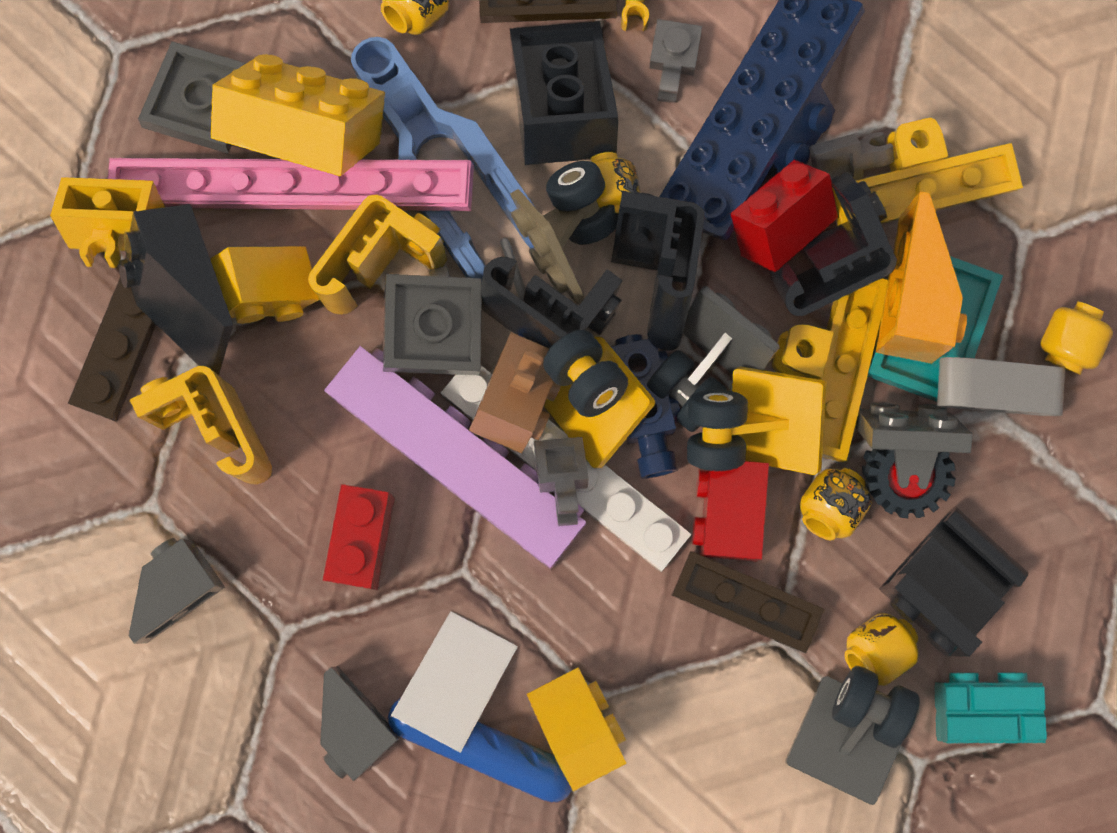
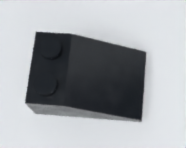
M600 21L510 28L518 117L525 165L590 160L593 156L605 152L617 154L618 112Z
M191 204L133 211L130 232H125L123 236L126 256L125 259L119 261V273L124 288L131 287L136 305L198 366H206L219 375L233 329V322Z

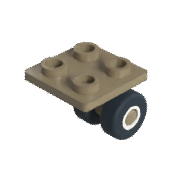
M590 161L570 163L557 170L549 178L546 184V191L556 209L543 216L519 189L510 193L517 208L511 212V216L523 237L528 236L534 246L529 249V253L541 274H547L554 289L561 294L567 292L577 305L585 297L562 248L568 239L579 245L592 244L605 239L616 229L619 214L615 212L614 205L599 207L597 199L605 189V181L599 167Z

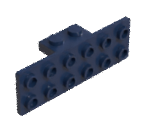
M779 0L659 197L698 204L705 213L702 232L721 240L729 239L734 231L730 213L759 189L768 172L774 177L793 160L807 164L810 146L815 145L821 134L829 128L836 110L821 84L865 12L863 4L854 0Z

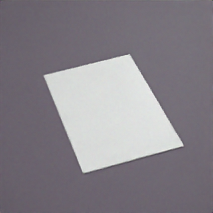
M450 611L391 716L461 753L518 646Z

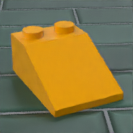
M920 191L898 220L893 249L896 256V267L889 274L876 353L932 364L946 352H949L955 346V343H961L966 330L967 315L960 313L963 297L930 193Z

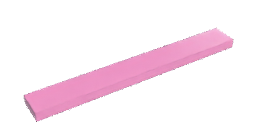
M110 158L108 179L153 181L165 207L191 204L192 208L357 210L368 196L380 195L401 210L471 211L474 165L471 160H360L342 176H337L283 159Z

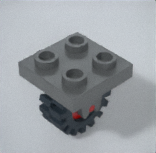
M887 402L871 403L870 409L859 408L855 427L871 449H873L872 452L868 450L865 452L863 458L867 463L866 466L862 465V474L866 479V487L874 500L891 515L893 512H896L900 518L908 519L909 513H913L916 518L925 517L923 510L930 508L934 513L940 508L936 502L940 498L947 501L951 494L947 491V487H954L956 478L951 474V471H956L954 462L949 457V452L971 453L973 433L951 412H947V408L937 407L934 404L918 405V411L899 410V405Z

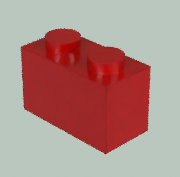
M793 160L732 211L730 215L741 256L776 272L838 218L830 174Z
M745 461L739 468L728 471L698 470L696 498H704L703 517H694L692 545L700 546L699 555L708 558L751 562L762 560L769 463Z
M341 484L323 581L378 590L395 500L392 494L385 491Z

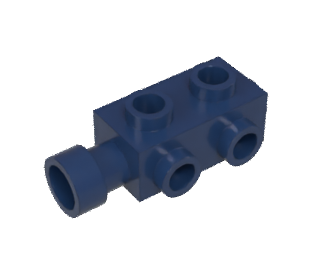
M641 334L618 338L615 340L616 345L610 347L628 368V362L631 359L641 358L645 362L646 368L643 371L634 372L631 369L630 371L655 400L656 415L652 418L644 417L626 439L627 445L638 443L641 458L637 459L641 479L655 478L678 471L674 451H669L666 436L673 435L676 430L675 423H678L676 417L680 411L679 402L668 395L661 399L647 387L649 379L668 358L667 352L665 350L658 351V348L649 339L643 340Z

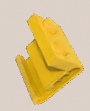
M370 195L363 200L311 270L308 277L309 285L328 311L334 314L350 313L358 305L346 286L341 282L351 269L358 281L371 289L399 249L430 270L443 267L448 259L443 246L444 241L437 235L440 232V228L420 213H417L413 218L384 197Z
M197 366L170 380L168 377L157 378L141 387L142 394L130 399L140 419L162 430L193 415L205 442L225 454L239 449L236 439L226 433L233 429L246 455V463L243 464L228 456L216 462L217 466L223 472L248 484H261L270 478L272 465L234 387L210 368Z

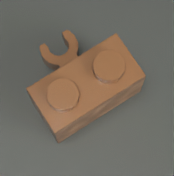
M510 332L469 429L470 432L519 453L523 452L530 438L539 441L550 416L549 413L542 411L545 401L548 399L554 402L561 387L544 370L543 362L549 348Z

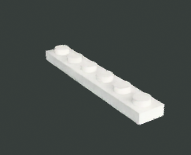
M481 366L479 375H455L443 389L441 395L473 420L492 374ZM548 420L539 441L569 437ZM530 438L522 453L506 447L537 472L534 441L538 440ZM586 460L589 477L588 488L575 489L578 504L591 517L658 571L662 572L691 536V533L606 465L602 468H593Z

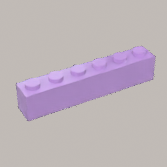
M359 346L324 391L333 400L550 570L586 526V521L580 517L584 509L579 504L577 513L578 524L558 526L555 497L549 492L540 493L538 475L534 469L525 463L520 470L505 459L509 451L503 445L487 438L479 439L468 430L472 422L452 406L443 411L431 401L435 393L415 377H412L407 383L395 372H383V352L376 348L370 354Z

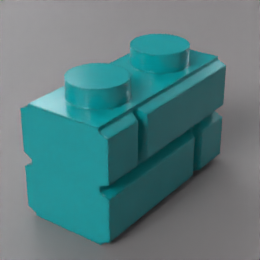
M998 672V682H979V673H949V682H935L934 685L937 741L944 743H1045L1047 732L1046 716L1044 715L1045 687L1043 683L1028 682V674L1024 672Z

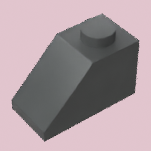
M171 538L157 546L150 553L153 559L141 569L129 637L134 644H147L225 588L194 541L183 538L177 541L175 538Z
M334 666L324 673L320 745L327 752L323 759L330 769L341 779L348 775L355 781L401 737L392 731L388 720L338 666Z

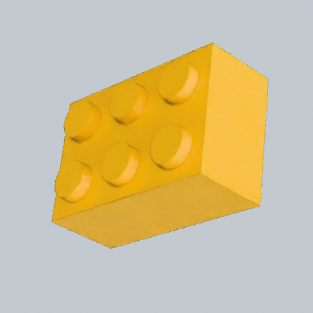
M258 55L213 84L211 139L342 176L380 144L385 92L370 88L367 82L360 79L349 78L342 80L326 75L324 70L317 67L305 66L299 68L283 63V60L278 56Z

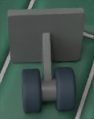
M703 286L697 293L688 311L683 332L687 338L706 352L707 356L692 375L689 376L694 367V361L681 350H676L660 365L647 382L648 389L659 398L663 399L668 395L679 402L682 408L677 414L676 419L690 432H694L700 427L692 423L688 418L690 396L704 390H727L725 386L713 377H709L701 385L699 384L717 363L722 365L731 374L738 367L765 370L780 348L766 328L749 321L735 309L734 304L729 298L721 293H715L707 286Z
M861 666L853 667L843 683L828 676L822 677L786 757V764L857 799L874 805L878 800L900 746L913 726L920 704L919 695L901 685L895 686L888 695L876 691L878 676Z

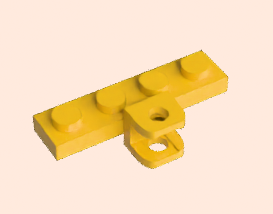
M933 118L901 124L897 127L896 131L891 132L887 136L886 144L891 143L893 145L894 162L889 164L891 172L856 180L857 183L864 180L871 193L876 192L887 214V219L881 221V224L899 220L901 214L920 191L930 193L936 211L1018 191L1023 188L1012 143L947 158L948 153L942 130ZM911 140L916 142L917 148L913 146ZM833 189L838 214L836 222L837 226L848 220Z
M881 278L834 301L826 330L811 325H795L789 331L779 335L777 343L780 348L774 355L772 361L773 369L778 373L824 380L827 384L822 454L824 458L838 462L847 461L882 318L888 284L887 279ZM796 347L801 350L802 357L797 353Z

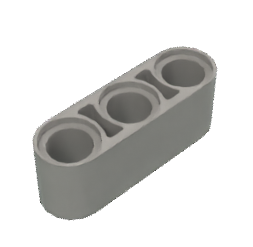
M940 358L937 407L1038 416H1063L1065 368L974 358Z

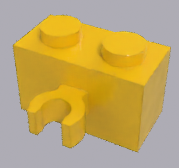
M61 177L50 217L68 248L79 249V254L86 267H92L94 257L100 252H105L104 257L109 267L116 268L121 260L120 251H125L123 236L125 232H130L133 211L164 208L165 205L153 181Z
M306 246L227 247L210 258L230 317L236 318L239 324L255 322L263 319L265 316H275L278 322L290 321L301 317L304 314V308L320 300L309 285L308 277L312 268Z
M579 667L526 694L556 761L573 791L627 764L618 747L620 743L626 741V738L613 713L603 717L601 711L609 708V705L597 681L587 685Z

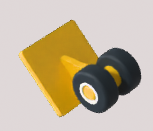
M577 330L568 333L549 349L544 358V370L557 385L561 386L554 402L546 399L544 407L569 438H583L586 460L593 468H602L655 405L654 398L603 337H594L589 331Z
M747 367L736 368L733 371L732 391L704 390L690 396L688 418L695 425L701 426L702 432L692 435L687 441L688 462L697 468L709 471L733 470L742 466L745 461L769 463L771 467L816 475L822 469L826 382L819 379Z

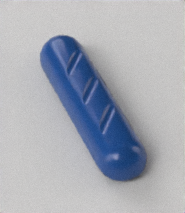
M400 698L390 707L388 713L389 726L396 735L544 801L560 802L566 799L572 792V788L557 763L555 756L549 752L477 721L460 753L392 717L391 714Z

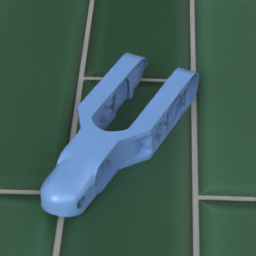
M370 37L361 41L352 52L351 63L358 79L367 82L370 88L385 92L383 117L399 139L398 160H417L419 150L431 139H453L465 157L471 160L475 171L530 249L534 246L529 237H523L511 216V212L517 208L510 193L519 189L530 202L531 200L476 121L439 109L393 43L388 39ZM421 211L425 217L440 228V232L437 235L443 239V245L466 278H480L482 285L483 271L486 265L477 253L468 232H462L450 211Z

